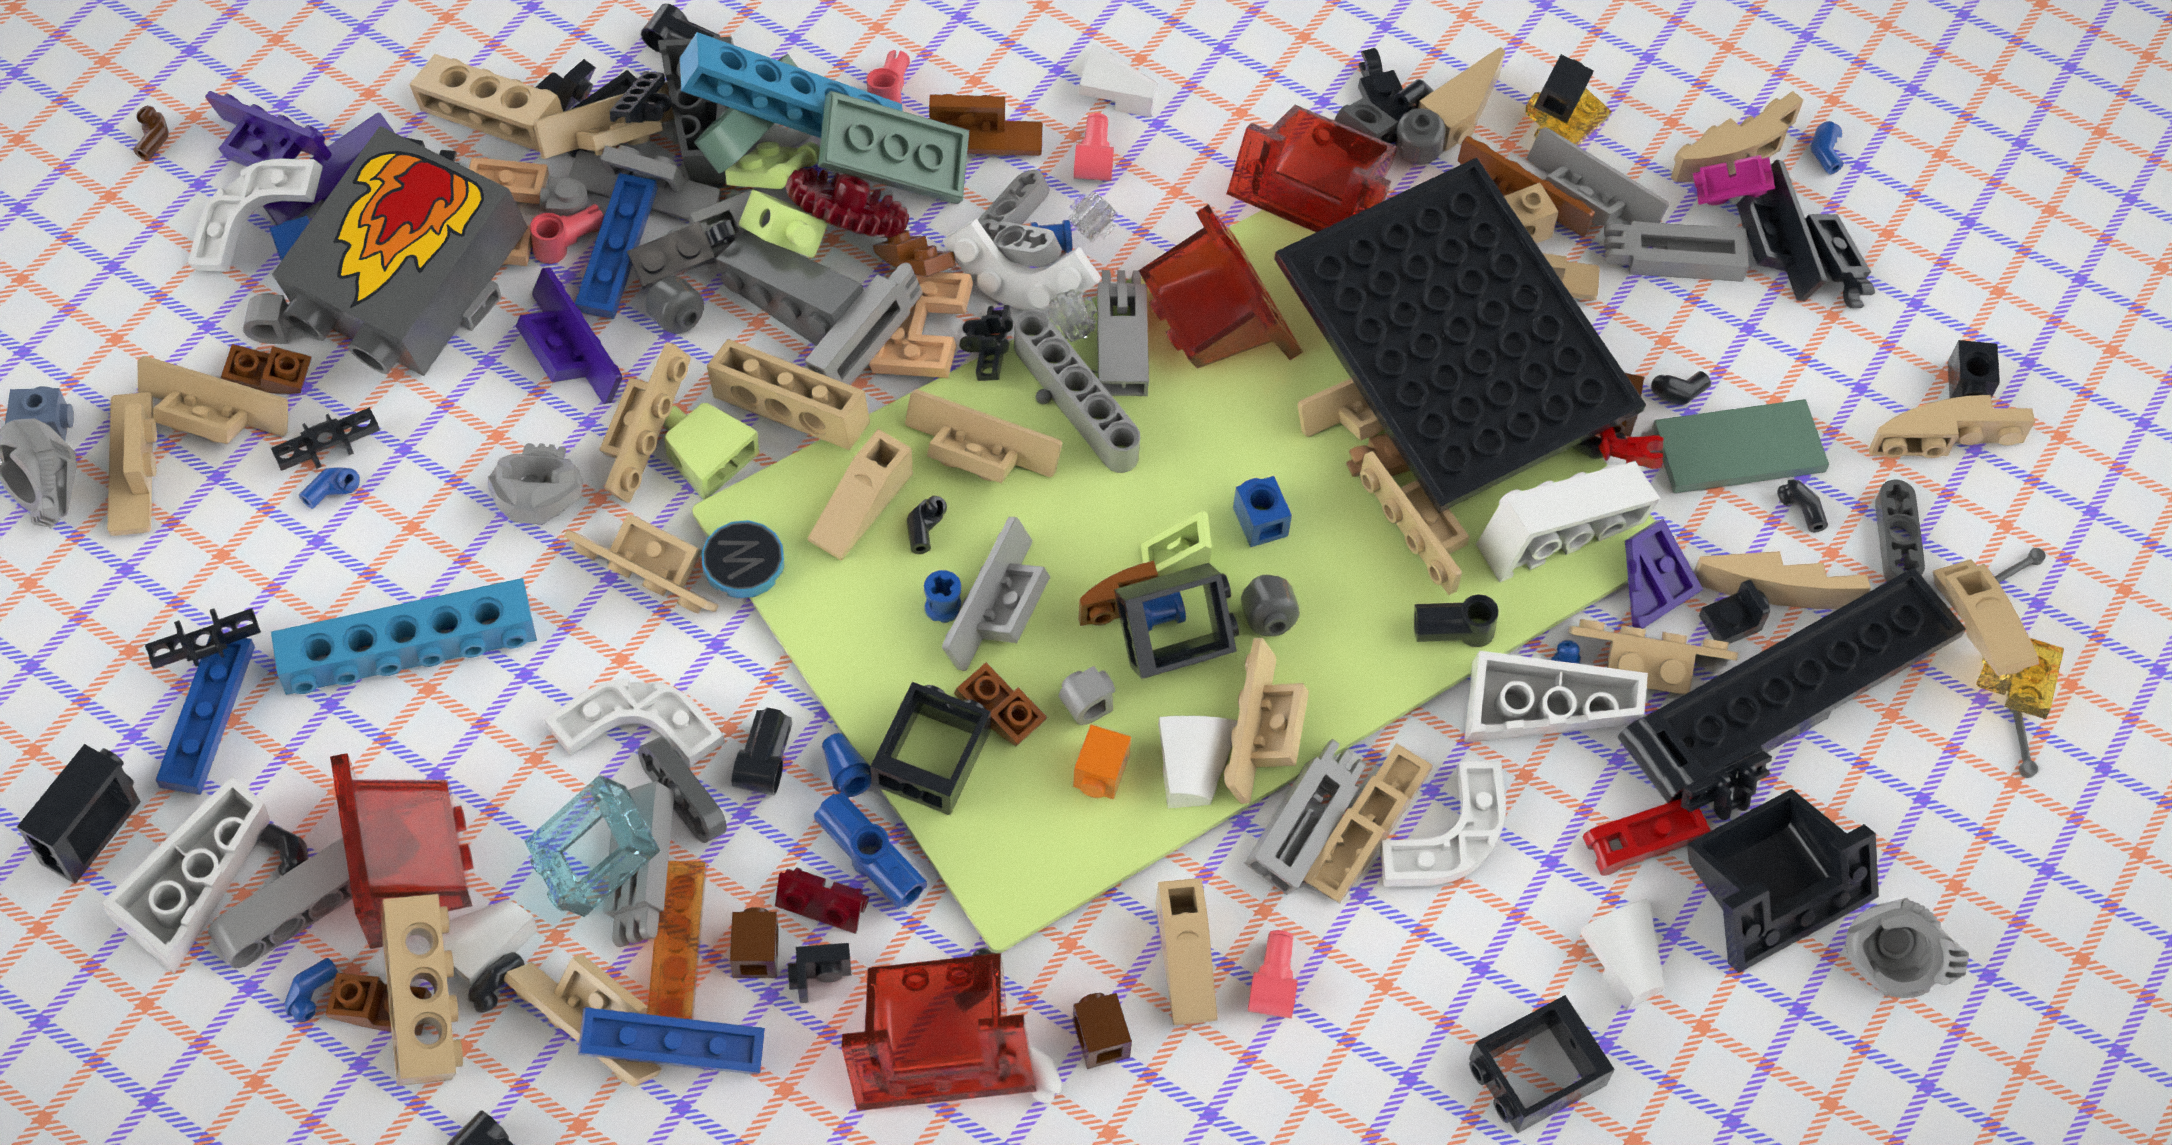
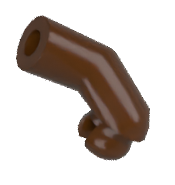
M147 105L142 107L136 115L137 121L142 124L144 136L133 148L134 153L144 161H149L169 136V130L162 113L156 112L153 106Z

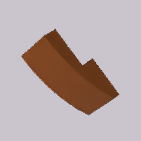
M905 230L904 233L898 234L896 237H887L886 241L872 245L874 253L895 268L902 263H909L913 268L914 274L918 276H929L956 267L953 251H937L935 245L928 246L926 236H911L909 230Z
M232 344L221 379L267 393H301L312 356L272 346L269 354Z
M1154 561L1122 570L1088 590L1079 599L1078 620L1080 626L1088 624L1104 625L1120 618L1114 589L1158 577Z
M987 662L958 686L954 692L958 699L962 701L966 699L974 700L983 705L986 710L991 711V729L1016 747L1048 718L1019 687L1013 690Z
M337 973L325 1015L328 1018L341 1022L391 1032L387 984H384L379 976ZM410 986V990L415 997L419 999H429L432 997V994L426 987ZM424 1024L415 1027L414 1033L416 1036H421Z

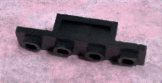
M1775 160L1771 164L1775 189L1768 190L1765 194L1759 196L1760 198L1745 195L1736 206L1742 220V226L1746 228V234L1757 265L1786 271L1796 300L1804 302L1826 283L1827 277L1785 163L1781 160Z

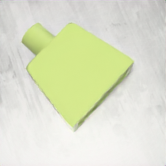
M752 189L738 225L765 241L814 258L828 223L813 217L812 214L803 211L799 206ZM770 210L769 222L762 225L765 213Z
M701 403L688 415L677 406H673L671 413L663 424V427L668 430L664 437L668 459L703 500L713 495L760 454L757 431L709 403Z

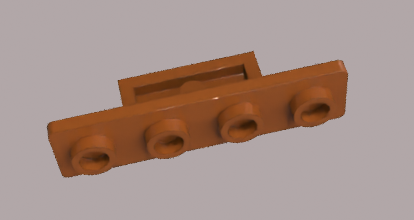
M930 94L928 119L969 130L967 154L1040 156L1042 154V122L1005 120V96Z
M1470 136L1464 138L1457 159L1460 164L1477 157L1503 196L1541 183L1559 211L1556 221L1582 237H1585L1589 232L1595 212L1583 201L1567 195L1557 189L1551 182L1542 180L1525 170L1519 163L1511 161L1495 152L1487 144L1478 142Z

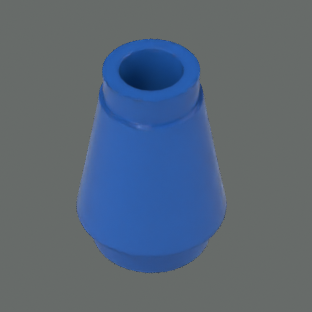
M836 733L827 737L822 743V749L824 750L833 788L838 792H843L847 797H855L864 793L871 786L870 765L843 734Z

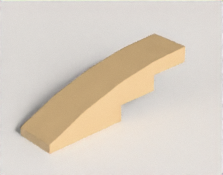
M1780 551L1700 556L1694 569V574L1704 588L1731 596L1738 592L1742 582L1750 579L1756 589L1761 590L1765 594L1769 604L1779 606L1839 609L1865 595L1871 589L1867 574L1827 577L1824 563L1783 565Z
M1396 743L1375 776L1372 775L1352 808L1347 809L1303 881L1340 904L1380 849L1382 840L1387 839L1432 771L1433 765Z

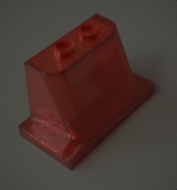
M1295 104L1269 130L1254 123H1250L1246 127L1226 195L1311 231L1318 232L1386 200L1392 181L1386 179L1385 176L1393 164L1398 147Z
M1209 204L1196 212L1203 225L1202 229L1138 270L1154 299L1149 301L1151 308L1160 321L1166 319L1170 326V329L1166 331L1169 340L1177 351L1183 349L1188 360L1197 369L1270 342H1274L1289 360L1303 352L1238 239Z
M348 753L330 756L355 915L370 949L383 947L380 906L383 899L438 894L440 907L447 906L448 911L473 906L466 872L467 870L474 869L473 858L469 843L462 845L459 833L467 831V825L462 805H454L449 781L358 779Z
M1001 953L868 968L865 1031L842 1034L841 1044L857 1111L1036 1092V1075L1024 1014L1007 1016L1005 977Z

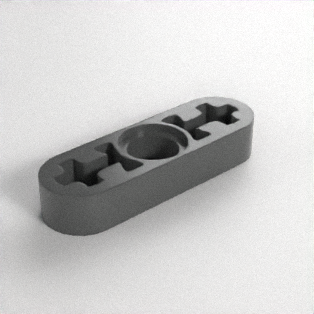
M1898 479L1889 480L1882 485L1875 499L1883 574L1887 582L1904 573L1903 568L1897 567L1904 554H1906L1904 557V567L1906 570L1915 567L1921 576L1925 570L1915 490L1905 481ZM1890 495L1896 496V500L1902 502L1898 509V514H1894L1896 510L1895 500L1889 498ZM1893 527L1905 529L1910 535V540L1898 541L1894 539L1889 529Z
M658 737L639 747L638 756L643 770L652 782L657 781L675 791L673 809L693 835L702 843H707L723 835L727 830V824L722 810L669 742L662 737Z

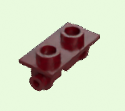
M798 867L794 871L787 869L785 873L780 872L775 907L854 934L857 933L860 912H865L869 902V896L864 895L862 889H855L834 882L830 889L824 887L826 883L825 878L802 871Z

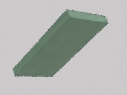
M830 91L825 95L818 167L959 204L963 201L969 130Z
M1806 399L1654 420L1652 426L1654 435L1664 437L1663 449L1660 453L1663 454V463L1673 493L1823 473L1829 467L1828 459Z

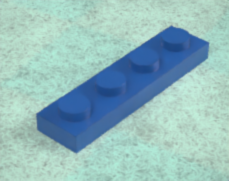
M619 173L575 301V305L582 313L615 319L632 268L627 251L638 247L658 190L656 180Z
M209 636L207 644L211 641V636ZM244 638L226 644L227 649L223 650L225 655L223 658L220 657L219 653L200 660L155 779L159 788L197 795L202 794L255 649L252 639Z
M585 1007L582 1014L578 1055L757 1075L761 1071L765 1028Z

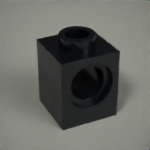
M1560 54L1533 107L1567 124L1594 70L1584 66L1577 60Z
M1958 340L1948 360L1949 398L1991 395L1992 399L2000 383L1998 344Z

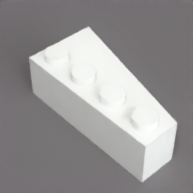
M1636 461L1622 465L1610 464L1600 471L1588 474L1580 472L1566 480L1558 482L1546 481L1536 488L1524 491L1516 489L1508 492L1500 499V505L1476 545L1499 582L1513 577L1514 568L1527 564L1530 570L1545 564L1546 557L1560 549H1563L1565 554L1568 555L1580 550L1594 535L1601 541L1645 523L1659 502L1660 497Z
M1479 651L1472 662L1464 743L1628 726L1644 715L1648 673Z
M231 776L102 901L109 918L173 974L179 968L261 837L263 830L269 824L270 818L265 803L234 776Z

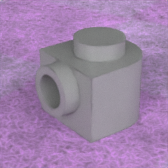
M550 177L549 188H541V211L567 217L589 207L586 187L579 180Z
M263 293L249 300L243 325V332L247 337L259 343L288 344L291 328L295 327L283 315V312L289 306L284 295Z
M1095 666L1084 672L1077 671L1066 677L1062 682L1059 698L1079 725H1087L1113 711L1112 693L1115 692V687L1104 670L1098 672Z

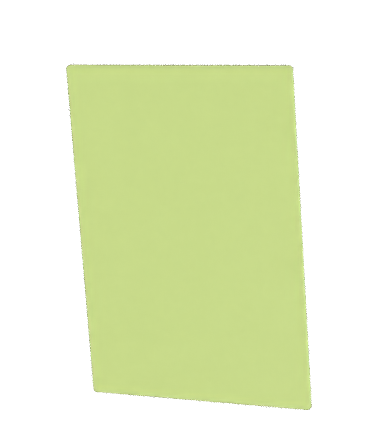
M1342 168L1141 273V284H1147L1148 396H1112L1140 431L1139 461L1131 471L1117 473L1110 470L1052 398L1049 403L1044 405L1036 401V393L1044 388L1017 356L1014 350L1013 339L1009 341L1008 352L1003 355L999 380L977 381L976 367L978 358L951 371L948 378H938L918 388V390L1061 440L1062 448L1057 470L1053 477H1048L1015 465L1005 480L999 483L997 481L984 480L977 474L958 467L945 466L940 461L927 457L929 443L935 436L906 426L905 420L911 394L909 393L870 413L869 425L850 450L820 439L695 504L692 508L693 517L707 537L717 528L730 522L747 520L764 524L776 533L783 545L782 574L780 573L779 577L775 580L776 584L769 591L749 599L840 732L870 766L912 682L923 686H937L947 695L957 698L954 695L956 688L987 662L1013 690L1019 687L1048 717L1017 747L991 729L951 815L880 789L988 948L996 954L1003 953L1296 780L1305 764L1315 757H1319L1331 739L1339 743V747L1333 755L1335 757L1344 749L1352 747L1471 676L1472 662L1479 651L1509 654L1628 584L1625 540L1655 522L1656 520L1651 514L1645 523L1599 541L1594 535L1580 550L1568 555L1565 554L1563 549H1560L1546 557L1545 564L1530 570L1527 564L1514 568L1513 577L1499 582L1476 545L1500 505V499L1505 494L1516 489L1524 491L1536 488L1546 481L1558 482L1566 480L1580 472L1588 474L1600 471L1608 466L1602 458L1592 459L1571 447L1449 508L1470 538L1467 546L1449 554L1460 568L1462 575L1457 592L1448 595L1441 585L1433 582L1428 573L1427 565L1419 554H1414L1409 549L1404 534L1397 524L1391 523L1386 518L1382 504L1375 494L1369 493L1364 488L1360 476L1352 477L1346 463L1352 460L1349 453L1350 449L1362 445L1368 446L1370 437L1360 441L1341 423L1309 437L1302 433L1298 402L1351 377L1277 265L1274 257L1276 251L1380 203L1379 199L1351 168ZM1131 278L1126 280V283H1132ZM1096 296L1051 319V322L1091 370L1098 372ZM1113 306V316H1130V306L1127 308V314H1117V306ZM995 355L987 356L985 359L994 360ZM992 368L985 369L983 373H992ZM1095 417L1094 419L1102 420L1104 418ZM877 429H880L912 448L913 475L841 561L809 542L808 536L854 457ZM1381 431L1377 435L1384 434L1386 431ZM1118 445V446H1116V447H1119V448H1127L1126 446H1123V445ZM1411 471L1392 476L1400 488L1417 480ZM1274 476L1292 514L1289 535L1285 538L1250 547L1233 509L1236 486H1240L1249 479H1264ZM931 496H939L946 502L947 511L943 515L942 520L929 531L931 549L923 554L912 553L907 517L923 500ZM1261 506L1254 507L1258 510H1267ZM1204 511L1208 513L1212 548L1210 564L1221 574L1224 573L1230 584L1231 597L1226 598L1228 610L1234 614L1238 624L1239 636L1234 637L1237 652L1141 679L1130 667L1120 618L1104 625L1088 624L1080 626L1078 620L1079 599L1088 590L1111 575L1142 564L1141 543L1196 513ZM1008 517H1017L1032 539V544L1022 565L1044 567L1050 575V579L1017 643L983 639L966 671L957 670L942 649L946 634L951 629L955 619L942 623L940 621H933L927 616L924 608L926 602L924 582L932 572L938 570L953 572L959 577L961 582V594L959 597L962 608L965 598L974 585L980 569L986 562L997 536L1002 531ZM1261 575H1273L1286 579L1291 584L1299 605L1300 615L1296 624L1279 636H1262L1254 633L1248 626L1242 608L1241 595L1243 590L1254 578ZM1203 585L1180 591L1185 607L1186 621L1178 624L1174 620L1153 626L1152 630L1149 631L1152 650L1213 633ZM1480 594L1492 598L1498 606L1499 612L1495 635L1486 646L1471 647L1462 640L1416 641L1414 632L1415 604L1463 603L1468 597ZM1471 619L1475 623H1485L1481 619ZM1263 638L1276 656L1272 685L1303 683L1309 691L1296 766L1257 767L1250 803L1241 804L1225 784L1223 771L1218 780L1211 805L1168 809L1163 777L1164 762L1158 726L1159 717L1209 716L1238 721L1240 711L1238 698L1240 691L1244 690L1247 674L1245 668L1246 657L1251 653L1253 639ZM1095 666L1098 672L1104 670L1109 675L1114 684L1115 692L1112 693L1113 711L1090 724L1131 736L1130 756L1114 799L1104 796L1101 798L1090 797L1080 789L1073 787L1074 768L1090 724L1079 725L1059 698V692L1062 689V682L1066 677L1077 671L1084 672ZM918 714L896 759L951 779L972 734ZM1233 746L1231 747L1230 752L1228 754V761L1226 765L1230 764Z

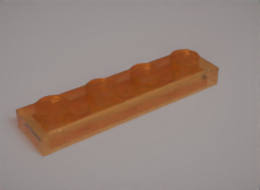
M668 861L664 911L659 912L658 933L654 938L647 1007V1014L694 1019L707 872L706 862Z

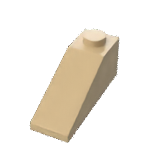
M1501 46L1419 101L1418 109L1432 110L1443 119L1446 128L1443 147L1445 152L1456 144L1461 145L1466 136L1471 137L1473 135L1478 120L1501 73L1505 50Z

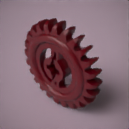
M800 168L799 171L794 170L786 182L787 195L797 206H800L803 211L812 214L813 217L824 220L825 223L840 229L870 237L891 238L904 233L909 222L907 208L902 207L901 202L893 201L892 195L884 196L880 202L881 189H875L872 195L869 196L871 191L869 183L858 177L848 174L839 175L837 172L833 176L832 181L829 182L827 181L828 172L825 169L821 170L818 175L817 170L814 168L809 170Z

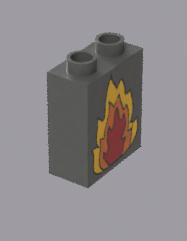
M379 126L274 270L272 276L291 302L283 312L284 317L304 334L318 341H324L331 330H334L352 339L348 345L349 351L370 368L383 374H389L397 362L425 376L464 320L462 315L490 280L493 279L528 229V226L509 188Z

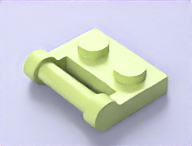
M777 142L760 143L756 146L755 150L748 155H744L738 162L725 170L727 185L782 189L794 170L799 171L800 168L812 167L819 162L820 148L813 142H806L799 148L779 147Z

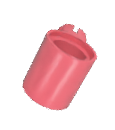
M892 50L887 54L883 68L874 69L867 75V92L902 104L903 76L909 67L910 58L903 51H899L896 58V50Z
M1092 113L1087 117L1085 138L1081 141V144H1076L1075 179L1112 180L1114 147H1110L1107 141L1108 118L1104 114Z
M593 204L567 217L554 213H542L534 217L530 223L534 257L546 264L557 263L564 259L567 254V247L577 243V238L600 229L604 215L599 210L598 205Z
M1283 930L1269 932L1264 965L1259 967L1258 972L1253 973L1248 1012L1292 1019L1298 979L1293 978V971L1290 969L1294 939L1291 933Z

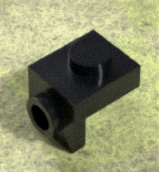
M583 59L564 78L552 72L535 88L547 89L556 94L561 102L563 112L567 111L577 102H582L592 90L593 84L589 81L596 67Z

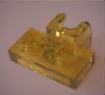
M1585 88L1567 124L1533 107L1540 92H1535L1525 107L1526 114L1540 126L1534 134L1535 138L1540 129L1547 127L1577 146L1607 121L1612 113L1587 88Z
M2030 638L2038 655L2039 664L2024 668L2015 674L1998 676L1984 657H1982L1984 665L1976 681V685L1979 688L2005 695L2008 691L2004 707L2042 719L2047 718L2052 706L2064 648Z

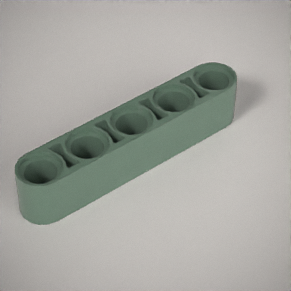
M789 54L778 59V61L798 67ZM728 107L694 143L718 174H720L741 159L769 130L774 122Z

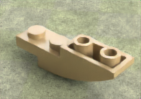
M1792 91L1782 99H1773L1762 113L1755 118L1753 116L1746 118L1740 125L1729 118L1718 127L1716 125L1711 126L1705 131L1701 139L1692 145L1689 143L1684 145L1676 153L1671 179L1676 183L1694 182L1693 173L1700 172V167L1725 162L1727 163L1728 173L1731 175L1736 173L1734 160L1761 155V158L1773 156L1781 150L1788 128L1795 124L1804 99Z
M1991 395L1964 396L1931 402L1910 409L1880 426L1869 447L1870 456H1886L1888 458H1898L1901 456L1938 458L1948 456L1954 443H1961L1963 445L2000 443L2007 446L2024 443L2035 423L2033 409L1993 408Z
M1972 559L1932 571L1935 586L1965 622L1967 637L1998 676L2015 674L2024 668L2039 664L2038 655L2018 614L2004 590L1985 564L1977 566Z

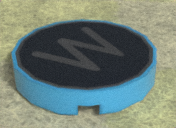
M749 520L730 522L717 528L707 538L702 549L703 573L713 588L717 591L720 589L723 592H727V596L734 598L758 596L769 591L776 584L775 580L779 577L780 573L782 574L783 545L776 533L764 524Z

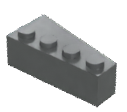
M732 36L712 37L734 45ZM692 39L658 40L669 89V97L672 101L681 155L689 179L704 185L727 184L725 171L718 174L694 142L728 107L681 91L680 57Z
M747 230L739 235L716 258L722 274L721 280L730 291L738 293L815 346L820 343L864 291L861 283L792 250L765 241Z

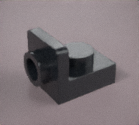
M1749 579L1741 583L1736 594L1702 607L1699 617L1714 640L1731 644L1762 631L1770 614V606L1765 594L1761 590H1757Z
M849 943L796 947V962L788 963L789 989H798L800 1003H809L807 979L816 978L820 982H835L842 979V976H852Z

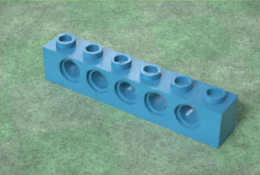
M698 32L680 57L681 91L821 138L825 95L830 91L903 111L902 104Z
M523 578L271 632L277 675L286 695L293 693L308 694L316 690V688L335 684L349 685L362 678L376 675L391 676L408 668L418 666L432 667L445 660L459 657H478L487 651L501 648L514 649L522 647L528 642L537 641ZM496 619L491 624H482L486 620ZM447 628H455L452 632L441 633ZM405 637H413L410 641L404 643L399 642L401 639ZM371 646L369 649L365 651L357 652V650L361 647ZM328 655L323 660L314 661L319 656Z

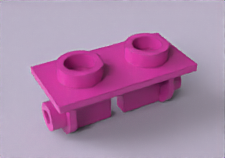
M1761 155L1734 160L1736 174L1732 175L1728 173L1726 162L1700 167V172L1693 173L1695 187L1697 188L1698 204L1720 205L1733 197L1743 195L1758 197L1765 194L1768 190L1775 189L1769 157L1761 158Z

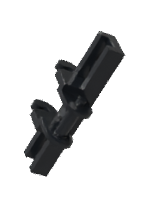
M644 71L609 111L610 121L616 122L621 117H625L626 123L656 122L661 120L664 112L668 111L672 106V101L668 95L657 93L665 84L664 73Z
M1004 305L1003 310H994L993 306H988L986 316H982L981 319L967 320L963 324L962 330L967 336L960 339L959 346L965 352H979L976 367L977 381L999 380L1003 355L1009 350L1007 334L1013 328L1009 305ZM990 355H995L994 360H986L985 358ZM987 368H992V373H983V371Z
M370 407L340 420L336 418L331 419L328 413L326 414V421L309 428L305 423L302 424L304 431L300 433L301 436L271 448V451L281 471L312 459L316 469L322 466L316 454L317 452L342 443L350 456L354 454L351 442L380 431V428ZM371 420L367 426H357L360 423ZM352 427L351 431L345 434L344 430ZM325 432L333 435L332 439L325 443L317 440L319 435ZM306 446L307 450H300L299 448ZM294 451V454L289 458L280 457Z
M215 608L210 609L214 625L185 634L180 620L175 621L177 634L144 644L152 668L156 669L183 659H187L188 662L193 660L195 667L199 666V659L219 653L221 658L225 657L223 650L227 649L226 644L261 633L253 608L221 619L218 618ZM249 620L253 622L252 624L237 628L242 621ZM228 627L232 631L224 633L222 628ZM204 634L211 636L212 639L207 645L200 646L196 644L199 636ZM180 643L182 648L175 650L176 646ZM160 649L170 650V652L155 656V653Z
M1761 751L1684 786L1681 807L1688 812H1692L1714 801V812L1721 820L1729 819L1731 811L1736 808L1740 811L1748 810L1751 796L1756 794L1757 781L1770 775V770L1766 768V763L1772 761V756L1765 751ZM1732 787H1734L1733 800H1731L1732 791L1730 790Z

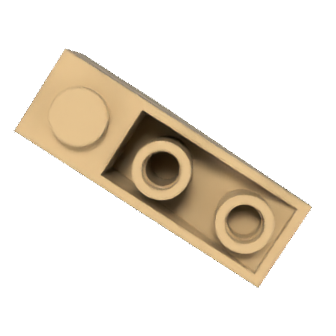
M877 429L852 460L808 536V541L842 561L913 475L912 448Z
M1202 878L1158 882L1155 905L1173 1026L1217 1021L1209 923Z

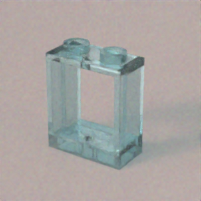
M602 775L597 776L524 841L532 855L530 859L531 865L543 877L549 889L547 896L551 903L560 911L567 910L583 917L587 916L661 851L627 787ZM604 817L619 847L578 882L563 852Z

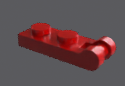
M1681 798L1669 804L1666 803L1594 827L1584 833L1582 837L1587 848L1594 850L1597 857L1595 864L1600 875L1606 876L1617 872L1622 867L1687 846V843L1710 832L1711 829L1700 808L1688 812L1681 807ZM1619 839L1623 848L1613 851L1609 842Z

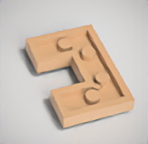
M471 157L469 165L470 170L509 188L515 202L540 204L541 188H546L549 177L546 164ZM527 225L528 229L503 264L528 265L532 248L530 225Z
M938 272L929 276L916 275L918 283L923 290L921 297L909 310V316L874 356L869 365L872 373L948 378L957 347L954 337L922 335L928 312L965 315L973 286L971 274Z

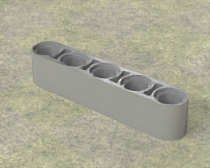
M1028 309L1018 314L1014 321V350L1017 356L1041 386L1051 392L1053 401L1102 462L1110 470L1117 473L1131 471L1139 461L1140 431L1043 312ZM1095 417H1101V418H1104V419H1102V420H1097V419H1094V418H1095ZM1118 445H1123V446H1126L1127 448H1119V447H1116V446H1118Z
M387 811L381 813L221 914L210 924L208 934L231 967H246L404 866L417 854L419 845L394 812Z

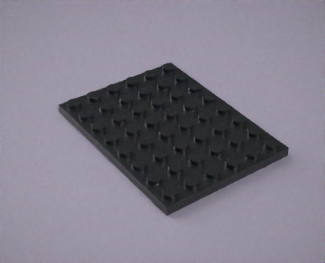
M1477 157L1275 252L1274 260L1438 513L1644 411L1646 403Z

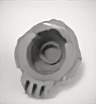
M35 418L18 419L6 423L0 429V459L2 461L0 465V481L6 491L22 507L30 511V519L33 525L49 527L51 529L60 521L59 517H65L68 514L77 469L75 451L50 426Z
M527 443L522 454H511L500 458L497 466L488 476V488L497 508L513 522L544 525L581 498L583 480L578 467L570 459L564 458L566 448L559 446L557 450L553 444H549V447H546L545 444L539 443L538 447H535L534 444Z
M1908 897L1875 905L1867 909L1854 919L1847 931L1845 947L1850 962L1862 977L1886 997H1918L1930 992L1931 987L1936 983L1948 985L1966 975L1969 952L1956 943L1941 928V922L1937 920V917L1928 908L1925 909L1924 905L1910 901Z

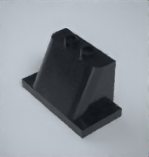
M1793 789L1687 843L1689 864L1723 910L1728 964L1738 973L1879 897L1876 833L1865 824L1846 833Z

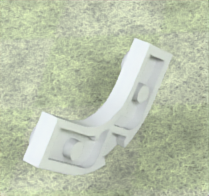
M271 159L252 164L239 171L242 176L225 190L220 187L206 205L197 226L188 265L195 270L229 272L238 235L249 216L267 203L278 201L314 202L323 166L314 159Z
M977 219L951 233L942 241L948 251L954 252L955 261L963 272L971 274L973 284L992 299L1017 309L1045 310L1060 306L1097 285L1102 279L1080 246L1053 263L1039 268L1022 267L1011 262L999 251Z
M629 678L605 682L586 690L544 718L547 729L570 756L603 733L620 725L640 724L654 728L671 743L690 767L725 743L723 733L690 697L682 691L655 681V684L630 682Z
M1501 760L1459 761L1457 776L1461 803L1460 818L1456 825L1445 834L1429 839L1382 840L1380 854L1384 887L1432 886L1449 883L1470 874L1486 861L1497 845L1506 816V797Z

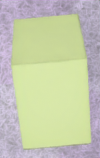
M1200 511L1141 543L1143 563L1154 561L1158 577L1210 563L1212 548L1208 513Z

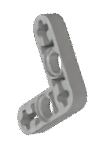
M1029 170L1018 175L978 219V222L993 243L1009 261L1033 267H1043L1053 263L1059 258L1062 251L1053 231L1022 225L1049 194L1050 189L1041 171Z

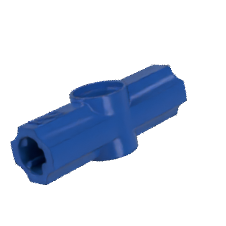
M843 792L839 794L833 793L822 802L819 809L814 813V819L852 859V866L855 871L862 876L868 877L898 910L902 907H908L916 901L927 887V881L889 842L885 829L877 824H872ZM867 846H875L880 849L877 853L871 855L861 852Z

